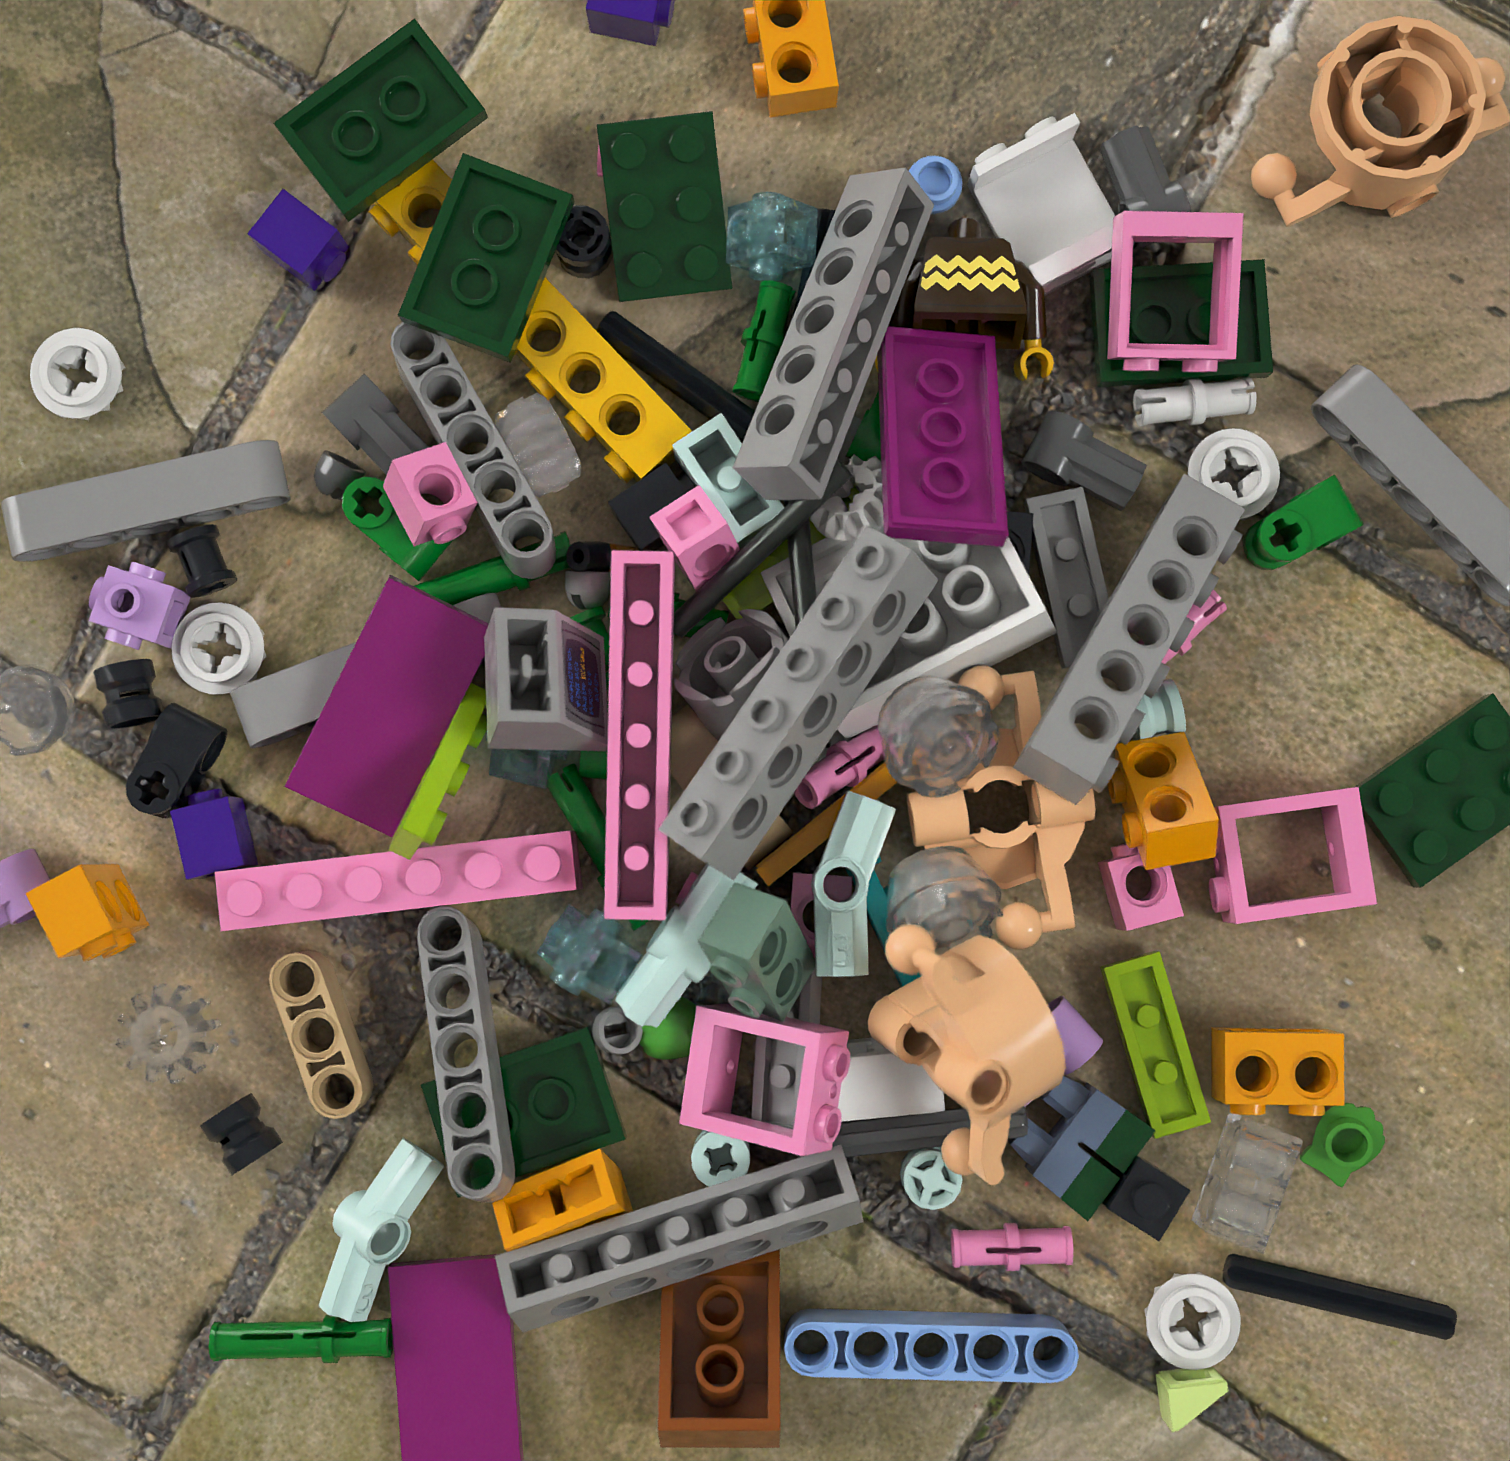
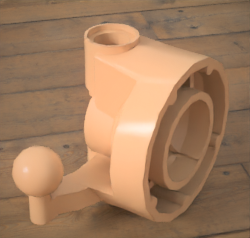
M1395 16L1366 23L1341 41L1335 50L1328 53L1317 63L1319 71L1317 72L1318 78L1313 88L1310 118L1317 145L1336 168V171L1326 181L1295 197L1292 191L1297 176L1295 164L1288 156L1280 153L1267 154L1260 158L1252 168V186L1259 196L1274 200L1286 227L1312 217L1340 201L1353 206L1386 209L1391 218L1405 214L1426 203L1439 193L1436 185L1441 182L1452 165L1463 155L1471 142L1510 125V113L1500 94L1505 82L1504 68L1497 60L1489 57L1474 58L1458 36L1430 20ZM1380 93L1384 97L1383 107L1393 111L1400 121L1402 128L1401 137L1387 136L1375 129L1364 116L1362 104Z
M976 665L967 669L958 682L960 700L967 708L975 712H987L996 708L1004 696L1013 694L1016 726L1013 729L978 728L953 737L924 762L911 793L907 794L910 828L915 847L920 846L921 851L943 875L969 887L1009 889L1036 878L1041 880L1048 911L1038 912L1033 906L1025 902H1014L1006 905L999 912L996 919L995 930L1002 943L1012 949L1024 950L1032 947L1040 939L1042 933L1075 928L1071 894L1064 864L1071 859L1084 831L1085 821L1094 820L1095 818L1094 792L1091 788L1080 802L1075 805L1013 768L1041 719L1035 673L1031 670L1000 675L995 669L987 665ZM995 780H1003L1014 787L1022 786L1024 788L1029 807L1028 821L1020 822L1013 831L1008 833H994L985 828L974 829V834H970L968 811L963 791L968 790V794L979 792L983 786Z
M911 924L900 926L890 934L886 942V957L892 967L898 972L910 975L921 972V977L876 1002L868 1018V1031L873 1039L904 1062L918 1066L922 1065L939 1089L968 1110L971 1127L953 1130L943 1141L941 1147L942 1160L947 1168L953 1173L963 1176L977 1174L989 1185H996L1004 1176L1001 1156L1008 1140L1011 1114L1061 1084L1066 1067L1063 1042L1056 1022L1034 980L1017 958L996 940L978 934L938 955L935 953V942L928 931L921 926Z

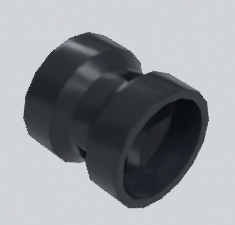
M573 206L556 248L560 264L569 274L577 278L598 276L608 268L613 258L612 242L606 220L597 210L589 206Z
M151 659L122 661L94 670L96 687L104 693L107 705L102 711L106 729L129 728L157 721L163 712V705L161 699L153 693L152 682L155 680L156 674Z
M252 1093L231 1104L200 1125L209 1141L221 1143V1149L224 1152L222 1162L231 1176L283 1143L274 1127L265 1126L263 1121L260 1122L258 1119L261 1107Z

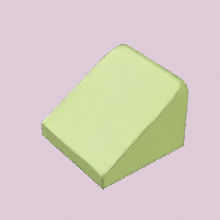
M1212 1366L1200 1370L1183 1368L1159 1371V1374H1156L1161 1417L1172 1432L1183 1428L1228 1392L1227 1381Z

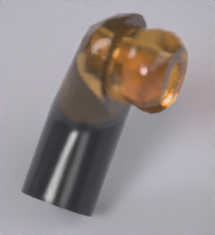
M578 541L569 546L566 559L569 567L575 571H611L612 550L639 551L637 547L600 541Z

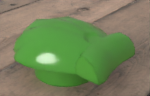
M681 996L680 1000L675 1003L674 1007L666 1015L667 1017L662 1020L657 1028L650 1025L643 1026L642 1038L639 1042V1045L643 1047V1051L648 1056L662 1060L688 1057L697 1005Z
M1344 1103V1106H1333L1321 1117L1315 1130L1313 1143L1304 1149L1300 1159L1303 1163L1325 1174L1337 1186L1343 1188L1352 1172L1367 1165L1381 1152L1385 1143L1384 1127L1381 1122L1375 1120V1114L1369 1107H1356L1352 1103Z

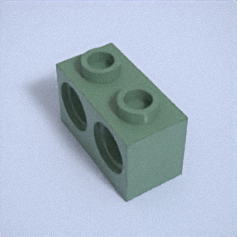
M736 882L732 885L698 940L711 963V972L721 980L729 994V1003L741 1013L753 1018H759L761 1014L783 1022L815 968V957L786 900Z

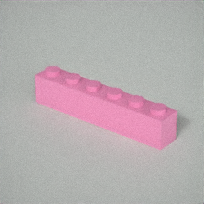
M612 550L604 919L666 920L668 914L669 837L658 829L670 813L675 556L673 552Z
M575 831L418 848L410 860L391 851L215 872L220 931L583 889Z

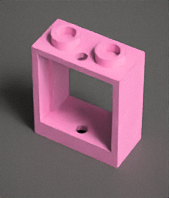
M1123 211L1113 217L1108 360H1124L1123 371H1159V360L1182 361V372H1217L1218 362L1236 359L1244 213ZM1133 242L1214 243L1209 345L1129 343Z
M1359 787L1214 807L1219 818L1216 857L1213 858L1216 878H1210L1209 895L1214 912H1221L1223 922L1240 924L1377 904ZM1321 807L1334 893L1249 905L1235 819Z
M731 1004L696 1006L679 1124L800 1156L832 1150V1144L837 1138L841 1127V1112L838 1108L841 1083L845 1079L850 1066V1052L847 1048L849 1031L786 1017L783 1022L761 1014L759 1018H753L741 1013ZM743 1032L805 1046L793 1129L731 1114Z

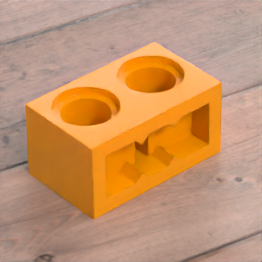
M752 0V7L743 9L745 32L748 44L758 43L761 62L752 63L754 88L757 99L767 98L770 117L837 107L839 84L825 0ZM779 14H790L796 17L799 22L792 27L783 28L775 25L771 20ZM788 68H799L808 77L802 82L790 83L782 79L780 73Z
M1185 732L1129 741L1127 745L1123 743L1116 744L1115 759L1119 763L1107 783L1108 791L1113 804L1122 803L1125 812L1122 814V828L1126 844L1129 849L1138 848L1145 870L1215 858L1219 818Z
M80 864L25 893L58 958L81 955L84 962L101 955L103 959L109 958L136 944L137 942L133 934L150 926L119 864Z
M1211 1027V1097L1224 1104H1229V1112L1232 1114L1264 1115L1266 1114V1105H1288V1113L1292 1115L1323 1116L1325 1115V1106H1344V1034L1330 1029ZM1254 1056L1259 1064L1258 1077L1252 1084L1241 1087L1236 1079L1237 1065L1242 1059ZM1312 1057L1317 1065L1316 1078L1310 1085L1300 1087L1295 1079L1296 1067L1303 1059Z
M601 1149L514 1183L506 1196L492 1203L504 1249L507 1252L633 1211L621 1169Z

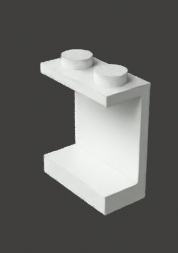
M1075 113L1058 122L1055 117H1049L1038 122L1025 133L1026 139L1008 148L1004 143H1000L985 150L975 159L976 165L972 168L967 184L995 237L1004 238L1010 242L1014 259L1022 261L1034 278L1043 286L1045 295L1110 262L1112 259L1113 217H1115V214L1073 141L1080 124Z

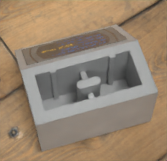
M495 607L484 637L488 749L608 751L604 637L557 610Z

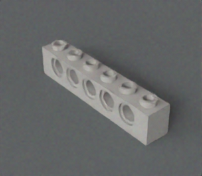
M906 167L849 176L733 465V469L765 500L822 499L934 207L933 202Z
M1185 473L1163 503L1013 766L1014 769L1075 805L1080 802L1091 788L1099 793L1104 789L1119 763L1118 760L1110 756L1117 742L1120 741L1127 745L1144 718L1145 714L1136 709L1144 694L1152 698L1170 670L1169 666L1162 663L1168 649L1174 652L1180 649L1195 624L1194 621L1186 617L1192 605L1194 604L1201 608L1219 580V577L1210 572L1217 561L1225 564L1240 542L1243 534L1234 529L1245 508ZM1180 546L1186 548L1191 554L1186 553ZM1155 589L1162 591L1168 599L1161 597ZM1128 632L1139 636L1145 645L1135 642ZM1102 677L1114 681L1118 685L1120 692L1109 688L1104 683ZM1075 723L1088 727L1093 732L1095 739L1083 736L1077 730Z
M866 525L658 830L730 879L735 880L939 581L912 549Z
M840 1144L832 1147V1150L803 1156L496 1255L495 1259L508 1315L523 1333L863 1222L860 1199Z

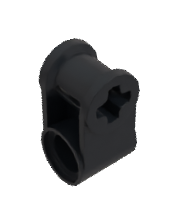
M177 703L169 704L155 722L148 743L133 771L128 776L126 796L130 804L140 812L164 819L171 818V810L187 807L186 797L197 792L206 773L218 759L227 739V729ZM156 781L169 789V794L165 800L158 798L151 791L152 785Z

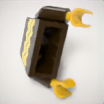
M960 218L953 221L948 227V237H933L927 240L924 257L915 258L912 262L888 326L995 336L996 349L1020 350L1021 341L1024 340L1025 351L1021 352L1014 361L1016 377L1020 381L1027 380L1026 360L1028 356H1034L1041 363V378H1046L1053 370L1054 360L1050 352L1043 348L1041 339L1047 337L1045 291L1022 261L1014 259L1010 242L1004 238H982L981 224L971 218ZM876 356L875 367L878 372V360Z

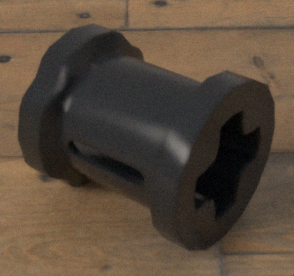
M217 525L198 526L181 532L167 541L170 552L177 553L189 582L185 589L191 598L213 594L230 587L238 581L235 572L227 569L216 541L220 536Z

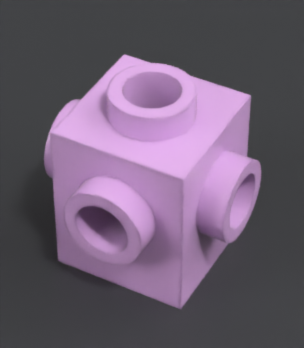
M131 562L127 572L108 565L105 576L99 577L92 587L89 597V608L92 612L89 621L108 628L104 639L137 650L140 649L142 640L172 649L174 633L184 618L191 597L178 588L164 584L163 581L166 573L157 569Z

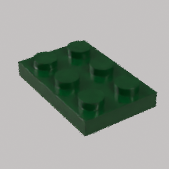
M414 18L276 120L274 125L349 222L485 121L488 116L482 104Z
M713 111L597 124L619 302L733 289Z
M463 153L399 310L398 317L400 320L511 363L575 203L573 194Z
M1265 259L1241 260L1236 359L1218 362L1217 372H1182V361L1159 360V371H1123L1124 360H1108L1111 268L1093 269L1091 271L1089 281L1097 387L1183 383L1187 379L1199 378L1202 381L1235 380L1244 377L1268 378L1273 373ZM1213 262L1132 267L1129 343L1209 345Z
M1493 693L1484 695L1355 786L1359 787L1363 818L1412 887H1423L1510 825V716Z
M590 1025L499 1056L515 1166V1178L626 1140L627 1134L598 1047L593 1039ZM435 1078L422 1083L421 1088L446 1161ZM474 1098L465 1105L462 1111V1121L466 1128L476 1127L483 1121L486 1115V1104L483 1098ZM489 1157L479 1159L473 1164L470 1171V1180L476 1190L487 1187L494 1177L495 1167Z

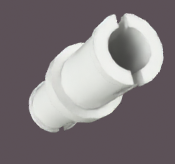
M1250 377L1203 383L1201 379L1195 378L1187 379L1183 386L1147 390L1137 389L1134 393L1133 409L1134 412L1142 410V414H1136L1135 420L1140 427L1148 424L1186 420L1189 425L1203 424L1205 419L1210 417L1237 414L1250 415L1254 413L1256 408V392L1246 393V390L1253 389L1255 385Z

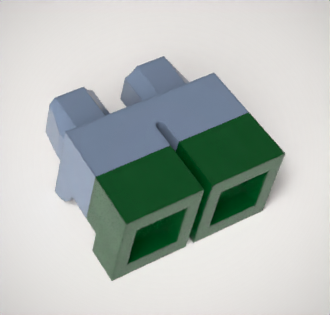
M1063 1075L1059 1086L1040 1096L1043 1101L1062 1114L1049 1134L1027 1118L1028 1134L1024 1137L1012 1138L1007 1141L1020 1157L1027 1162L1025 1168L1037 1180L1086 1221H1089L1120 1178L1078 1146L1079 1142L1085 1143L1118 1170L1125 1173L1156 1130L1089 1083L1082 1086L1080 1083Z

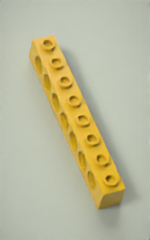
M433 159L373 203L374 206L368 211L376 223L391 238L398 232L406 238L413 246L407 254L417 266L433 226L428 228L416 226V220L425 210H440L452 181ZM545 277L514 353L530 369L524 377L546 401H549L555 395L565 405L569 412L564 416V419L586 443L595 437L609 453L603 460L625 484L632 478L638 482L665 463L670 466L675 461L672 444L691 433L692 430ZM553 330L561 335L558 345L550 351L539 352L531 347L534 337L541 331ZM582 371H593L601 377L598 386L593 391L582 394L570 388L571 381L576 374ZM623 411L632 412L640 418L637 429L628 435H618L609 429L611 419Z

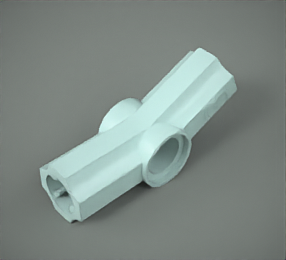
M847 791L820 863L812 876L816 976L845 977L869 975L866 896L870 877L896 809L851 791ZM841 866L851 871L856 885L855 891L848 899L837 902L829 899L825 894L823 881L831 869Z
M709 864L704 866L680 906H674L668 912L666 920H662L646 947L647 953L618 991L615 1001L621 1006L627 1018L641 1027L650 1025L657 1028L675 1003L680 1000L681 995L691 982L695 984L700 982L709 971L711 963L698 940L734 882L753 889L758 885L756 882L739 872L735 880H732Z
M402 1138L369 1188L356 1191L347 1196L340 1203L334 1214V1232L341 1240L318 1305L329 1316L339 1317L349 1322L367 1321L385 1266L396 1260L404 1252L410 1241L411 1228L407 1222L444 1168V1164L405 1138Z

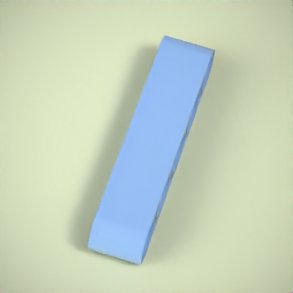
M805 1309L798 1311L790 1317L785 1325L783 1334L787 1362L797 1373L809 1377L1055 1383L1071 1376L1077 1367L1079 1358L1077 1345L1063 1323L1053 1316L1044 1314ZM807 1330H815L822 1333L827 1341L821 1351L809 1355L802 1353L794 1345V1341L799 1334ZM873 1331L884 1336L886 1339L885 1345L875 1355H861L854 1349L856 1339L864 1332ZM927 1333L939 1334L944 1338L943 1348L932 1357H922L913 1351L917 1339ZM993 1334L1003 1339L1002 1349L996 1356L983 1359L973 1354L974 1345L984 1335ZM1047 1336H1055L1061 1339V1349L1052 1359L1040 1360L1033 1356L1034 1347L1040 1339Z

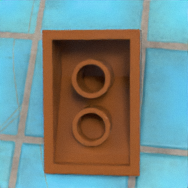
M780 1250L662 1287L658 1436L660 1448H780Z

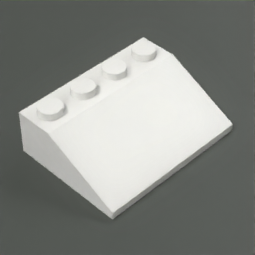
M884 525L877 531L884 534ZM826 537L812 545L817 597L856 540L837 541ZM1009 537L1003 547L892 538L912 549L939 581L837 730L847 740L958 684L962 674L967 669L976 665L991 667L1058 633ZM789 558L762 571L761 575L789 636H791L796 627Z

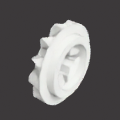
M71 328L51 335L40 345L31 363L30 380L37 399L49 411L64 419L72 418L89 421L90 416L100 411L110 410L111 401L117 393L123 391L121 379L122 370L125 369V366L120 360L115 346L105 337L92 330ZM84 361L86 362L85 369L93 374L92 376L97 381L96 383L92 381L90 383L80 382L76 390H72L73 382L64 373L59 371V368L67 370L69 368L79 369Z
M1224 429L1207 436L1197 445L1186 464L1188 476L1245 508L1240 520H1245L1267 507L1274 498L1279 486L1280 469L1274 451L1261 437L1243 429ZM1226 459L1231 461L1234 469L1254 470V472H1251L1238 482L1239 491L1237 494L1236 491L1232 490L1229 482L1220 483L1219 481L1212 482L1211 480L1225 469Z
M853 454L848 465H845L853 477L811 515V521L821 534L837 541L857 540L866 525L875 530H879L884 525L881 462L876 456L863 461ZM857 485L862 493L854 495L853 503H850L848 511L842 498L848 497L851 488Z
M220 602L202 605L188 613L176 628L172 640V659L175 668L182 679L198 691L212 695L230 693L234 689L257 679V672L261 663L267 657L264 650V632L250 613L235 605ZM224 632L226 633V643L241 650V654L224 656L221 665L217 667L215 666V656L206 653L203 649H199L198 644L217 643L220 634Z
M1200 1272L1184 1275L1174 1274L1172 1279L1165 1282L1162 1286L1154 1287V1295L1150 1300L1149 1306L1144 1309L1147 1327L1146 1335L1154 1349L1163 1359L1179 1368L1200 1370L1218 1364L1229 1355L1239 1337L1241 1318L1233 1295L1222 1283ZM1183 1299H1186L1197 1312H1208L1206 1318L1198 1322L1200 1342H1197V1339L1185 1327L1176 1328L1174 1326L1176 1321L1184 1318L1183 1307L1185 1305Z

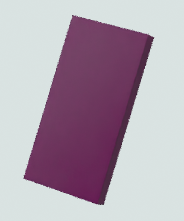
M888 326L877 353L884 535L895 539L1003 547L1008 538L995 336Z
M389 575L284 787L393 837L485 656L484 637L489 623Z
M499 1254L391 1263L388 1266L402 1461H524L513 1320L508 1315L495 1256Z

